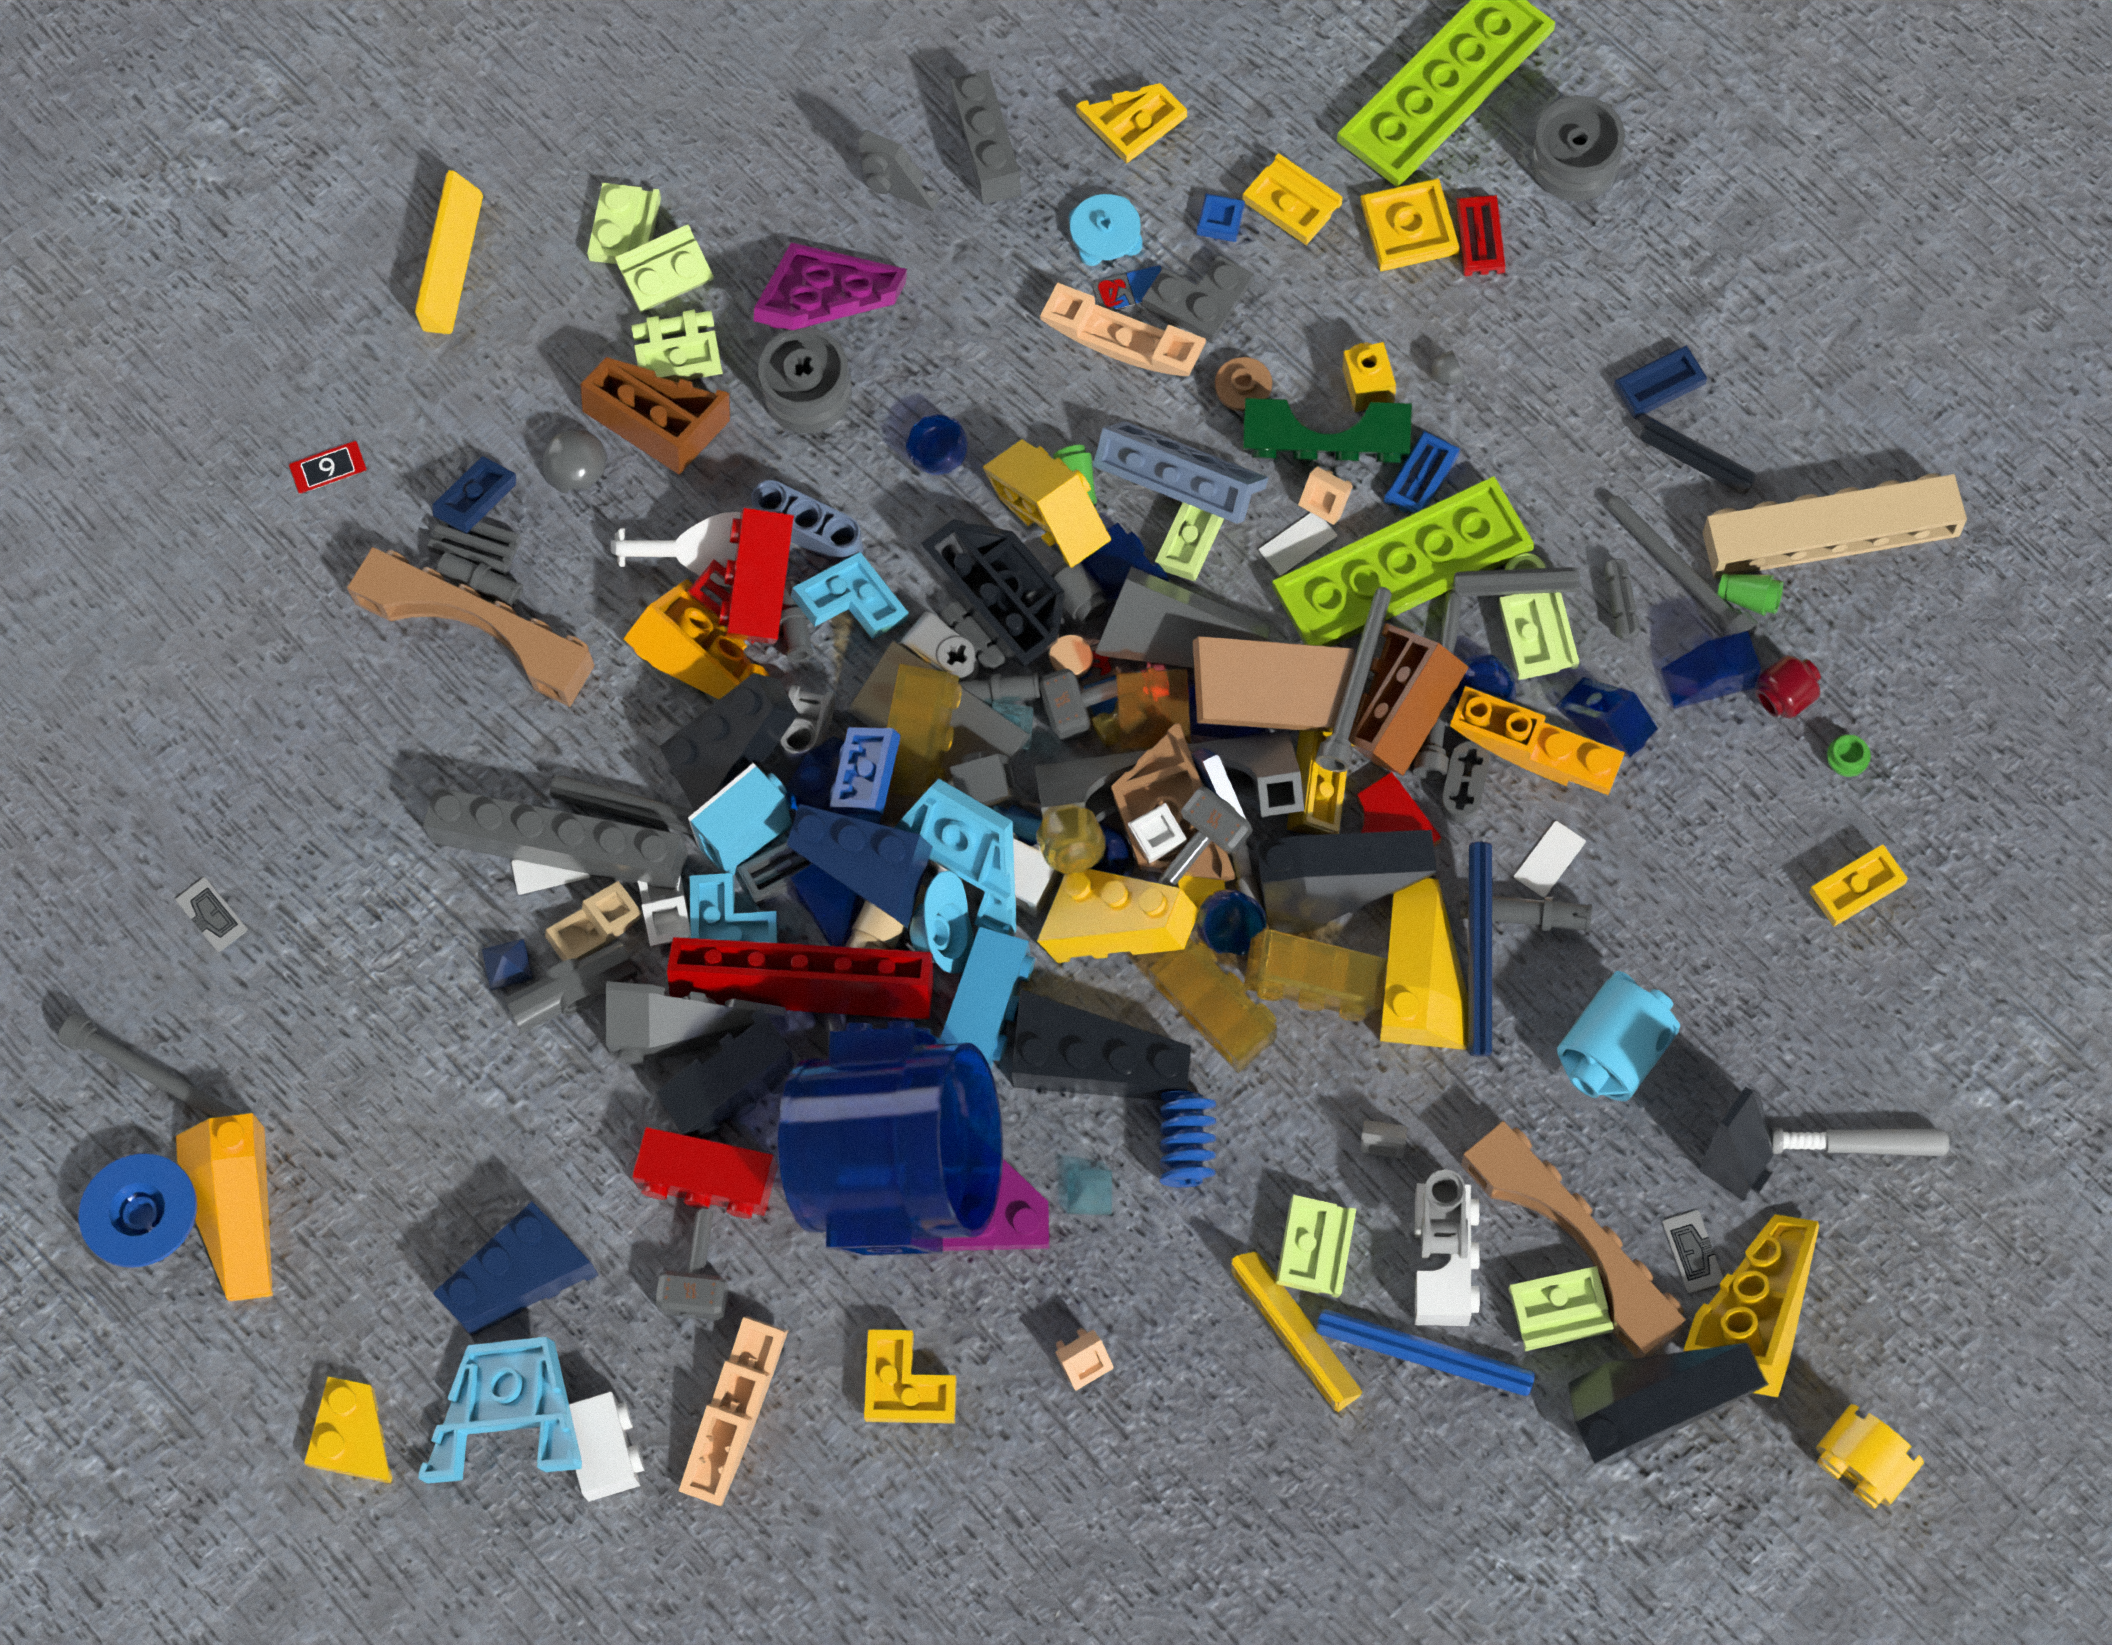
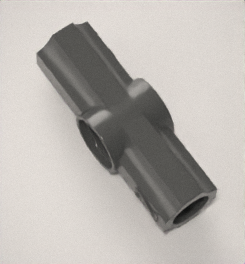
M620 940L582 960L572 958L556 964L546 972L544 979L504 998L521 1034L561 1014L570 1016L588 1009L598 1000V995L606 992L607 981L624 983L638 976V973Z

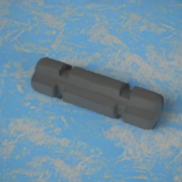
M1621 558L1609 560L1605 563L1604 573L1606 582L1609 584L1607 589L1613 618L1616 620L1614 624L1616 635L1621 640L1633 639L1639 635L1640 626L1638 616L1635 615L1637 610L1631 580L1628 579V564L1625 559Z
M951 602L941 611L942 619L950 629H954L956 633L973 645L976 653L975 657H978L979 663L989 673L995 672L1005 663L1004 654L996 645H992V640L971 616L968 617L966 609L960 602Z

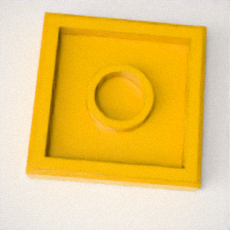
M1439 178L1360 196V204L1380 272L1459 254L1460 247Z

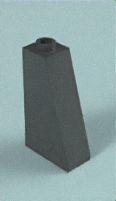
M1131 567L1095 653L1106 657L1194 668L1193 640L1198 636L1263 642L1273 641L1268 640L1271 625Z

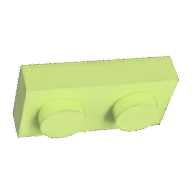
M1182 502L1155 560L1157 570L1196 581L1224 518Z

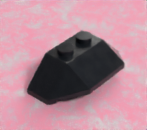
M953 519L920 543L921 548L949 594L955 601L960 602L966 609V614L977 622L992 640L991 643L996 645L1004 656L1025 667L1058 642L1065 591L1013 531L985 525L966 524L965 521Z

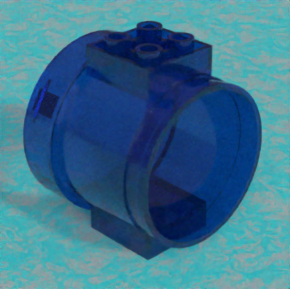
M910 1021L888 1022L887 1029H873V1025L868 1023L846 1024V1031H830L828 1059H804L793 1068L786 1082L781 1100L778 1122V1158L785 1197L793 1217L801 1228L809 1233L826 1232V1248L857 1256L943 1254V1238L977 1237L987 1229L996 1209L1001 1186L1003 1129L1000 1103L992 1071L985 1056L977 1046L968 1042L945 1043V1040L931 1035L930 1029L914 1028L915 1023Z

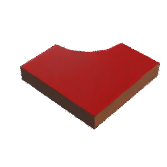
M1390 772L1357 794V801L1363 812L1364 820L1361 833L1432 830L1434 847L1441 843L1442 837L1393 772Z

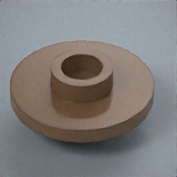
M1248 357L1234 358L1226 362L1217 372L1215 391L1217 397L1225 406L1235 411L1245 412V398L1268 399L1270 397L1272 377L1267 367L1260 361Z

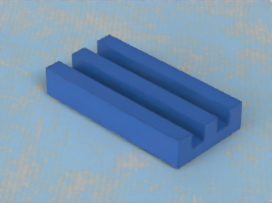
M1423 431L1386 493L1384 503L1390 506L1395 504L1404 513L1410 511L1415 514L1428 508L1458 458L1460 448ZM1428 444L1433 446L1434 448L1405 497L1400 495L1399 492ZM1442 451L1447 453L1419 503L1414 502L1415 497Z

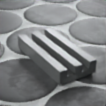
M442 520L440 525H436L434 529L435 536L433 539L430 538L427 545L430 552L443 556L446 551H450L454 555L476 565L481 563L489 565L492 572L506 576L521 542L519 534L482 522H478L469 532L507 544L508 547L451 529V525ZM447 538L478 550L503 556V559L499 561L443 542Z
M787 841L736 867L757 907L824 872L811 863L758 890V888L809 862L798 855L752 879L750 874L795 852L787 846Z

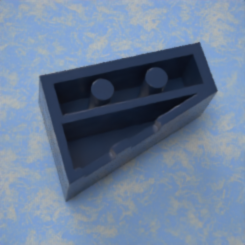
M799 804L787 846L908 929L933 846L919 834Z
M531 1201L433 1292V1295L468 1334L473 1336L521 1313L522 1309L540 1300L561 1294V1290L584 1279L588 1281L599 1274L587 1257Z

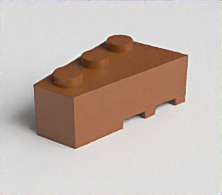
M608 357L580 384L582 411L679 475L730 421V397L728 392L717 389L716 393L698 389L693 387L690 381L680 379L679 382H674L657 377L653 370Z
M1385 623L1381 635L1386 638L1380 659L1373 658L1370 671L1374 673V677L1368 694L1364 693L1361 696L1348 740L1351 746L1376 765L1403 776L1469 667L1440 643Z

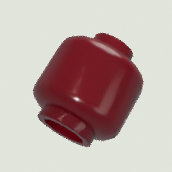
M1786 655L1758 677L1759 689L1756 690L1757 699L1771 716L1778 717L1780 715L1783 718L1792 719L1820 697V686L1818 683L1821 679L1820 672L1810 660L1804 659L1801 661L1795 656Z

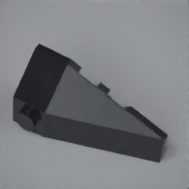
M1749 1343L1608 1362L1568 1382L1575 1424L1594 1464L1611 1465L1769 1385Z

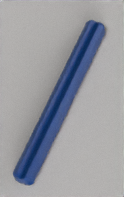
M1328 1309L1321 1311L1316 1325V1332L1320 1335L1519 1395L1528 1396L1533 1386L1535 1373L1531 1370Z

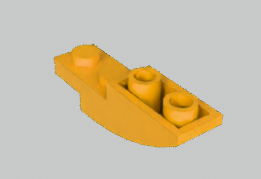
M1465 686L1450 727L1488 751L1530 772L1564 786H1567L1568 781L1609 796L1625 752L1545 723L1546 716Z

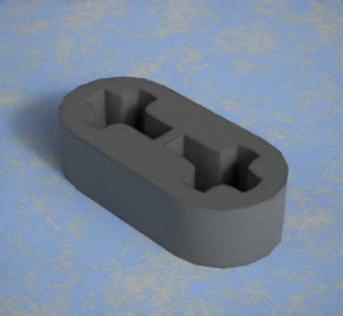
M1467 741L1459 744L1451 755L1442 796V811L1450 821L1455 823L1471 821L1477 816L1480 809L1489 768V754L1485 748L1475 742ZM1467 755L1475 756V763L1478 764L1474 765L1471 777L1463 776L1464 762L1462 761L1466 760ZM1460 787L1468 789L1466 800L1470 804H1466L1464 810L1456 809V803L1453 801L1458 798Z

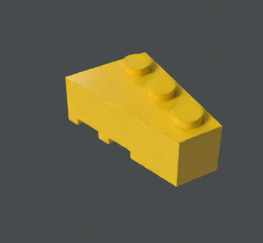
M1021 439L983 466L999 499L1027 526L1035 522L1046 532L1041 535L1042 540L1049 547L1057 543L1064 562L1071 568L1111 541L1087 493L1091 490V487L1085 476L1077 469L1074 471L1070 470L1060 458H1051L1041 446L1035 448Z
M1068 865L1037 942L1057 963L1070 962L1072 957L1091 955L1095 959L1108 958L1109 953L1130 951L1133 955L1183 950L1199 910L1181 888Z

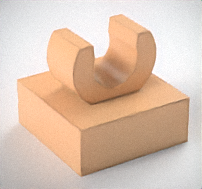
M1317 466L1308 477L1298 506L1334 525L1341 518L1353 486L1350 481H1343L1332 475V471H1325Z
M1080 1328L1077 1330L1079 1338L1066 1346L1062 1340L1056 1343L1058 1349L1055 1352L1075 1391L1114 1368L1101 1339L1094 1329L1087 1333L1086 1330Z

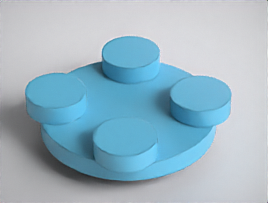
M1112 194L1095 195L1084 200L1069 213L1071 238L1079 250L1081 261L1085 265L1095 266L1102 260H1113L1124 255L1133 256L1141 251L1143 243L1140 235V217L1135 207L1127 198Z

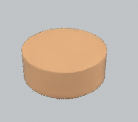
M1063 636L1050 649V662L1055 672L1062 669H1070L1076 678H1080L1092 666V651L1087 641L1080 636Z

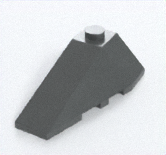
M609 981L606 983V1045L611 1056L624 1064L639 1065L643 1063V1060H659L721 1045L719 1041L727 1034L732 1033L737 1038L755 1023L751 1015L761 1007L777 1031L789 1029L790 1020L785 1007L738 999L727 1000L724 1006L716 1004V1001L705 997L703 993L690 992L689 996L676 998L665 995V987Z

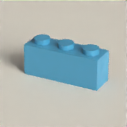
M979 926L938 1044L942 1059H946L950 1055L955 1063L962 1065L968 1063L969 1067L988 1073L991 1072L994 1060L1002 1061L1008 1043V1037L1003 1035L1008 1020L1015 1022L1018 1016L1020 996H1017L1021 981L1029 982L1035 964V957L1030 956L1029 941Z

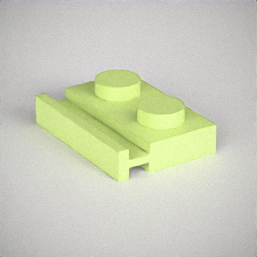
M602 183L587 252L589 261L616 264L615 257L652 241L661 201L659 189H653L652 192L644 191L642 187Z
M689 224L615 257V262L640 313L714 279Z
M1561 593L1514 594L1499 598V608L1518 680L1557 673L1560 669L1578 668L1579 659Z
M1293 1195L1290 1199L1275 1284L1318 1294L1321 1292L1338 1298L1342 1294L1356 1209L1338 1207L1337 1204Z
M1597 1266L1509 1286V1293L1525 1351L1611 1333L1614 1329L1608 1313V1305Z

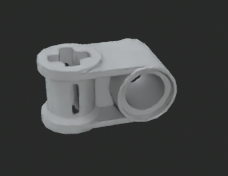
M924 612L899 642V644L954 682L976 680L979 675L980 667L975 658L976 653L973 645L950 629L932 613Z
M793 684L788 696L796 708L798 716L781 738L780 746L784 761L790 768L806 770L813 767L820 758L826 731L832 721L836 698L835 692L828 691L824 695L801 690L800 685ZM798 740H805L809 742V744L802 749H794L790 747L791 744Z
M1438 1170L1431 1174L1426 1181L1423 1194V1218L1421 1219V1258H1429L1431 1253L1458 1254L1460 1258H1467L1466 1188L1461 1176L1452 1170ZM1438 1185H1448L1455 1191L1456 1199L1450 1203H1441L1434 1198L1432 1190Z

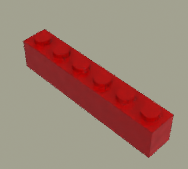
M673 937L667 966L670 997L683 998L689 996L690 992L705 994V997L716 1001V1004L724 1006L725 1001L738 999L785 1007L786 1011L929 1019L934 987L931 952Z

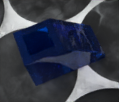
M1119 523L1107 529L1111 541L1081 561L1106 592V598H1118L1131 567L1169 582L1164 569L1157 562L1151 564L1143 554L1145 552L1144 546L1136 534L1132 531L1126 533Z

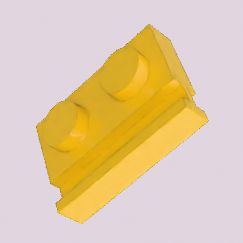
M1278 153L1275 156L1274 162L1267 166L1245 190L1242 200L1249 207L1307 245L1331 218L1336 208L1339 209L1342 205L1343 197Z

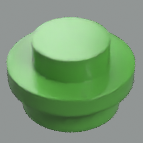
M1855 735L1837 737L1831 742L1827 750L1829 766L1834 772L1845 777L1857 776L1864 772L1871 758L1868 745Z

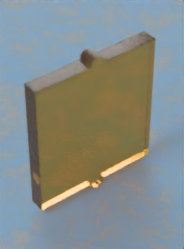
M1149 667L1145 672L1116 674L1121 749L1149 746L1153 748L1167 735L1168 730L1180 723L1186 743H1191L1187 669L1156 671L1153 667Z

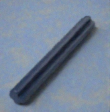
M1483 841L1469 844L1468 1052L1471 1056L1486 1057L1492 1054V845L1489 842Z

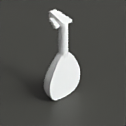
M725 512L711 516L689 528L677 540H625V528H620L615 533V540H611V553L617 555V562L620 567H625V557H676L681 564L699 576L713 559L726 568L727 559L735 560L737 544L729 543L732 519H740L741 512ZM713 573L710 579L718 585L730 586L724 584V580L717 574Z

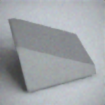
M1364 1121L1360 1151L1374 1155L1396 1158L1404 1157L1407 1127L1383 1122Z

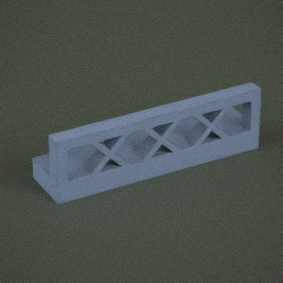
M1126 421L1103 427L1093 467L1236 524L1245 520L1251 495L1266 489L1269 478Z

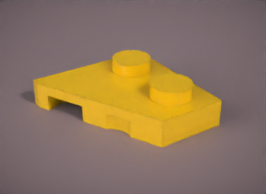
M1161 83L1142 87L1135 92L1124 91L1112 94V100L1091 105L1086 100L1076 105V113L1126 164L1187 118V109Z
M333 1377L327 1378L304 1462L306 1466L391 1484L392 1472L388 1466L385 1452V1439L382 1425L379 1423L375 1390L371 1385Z

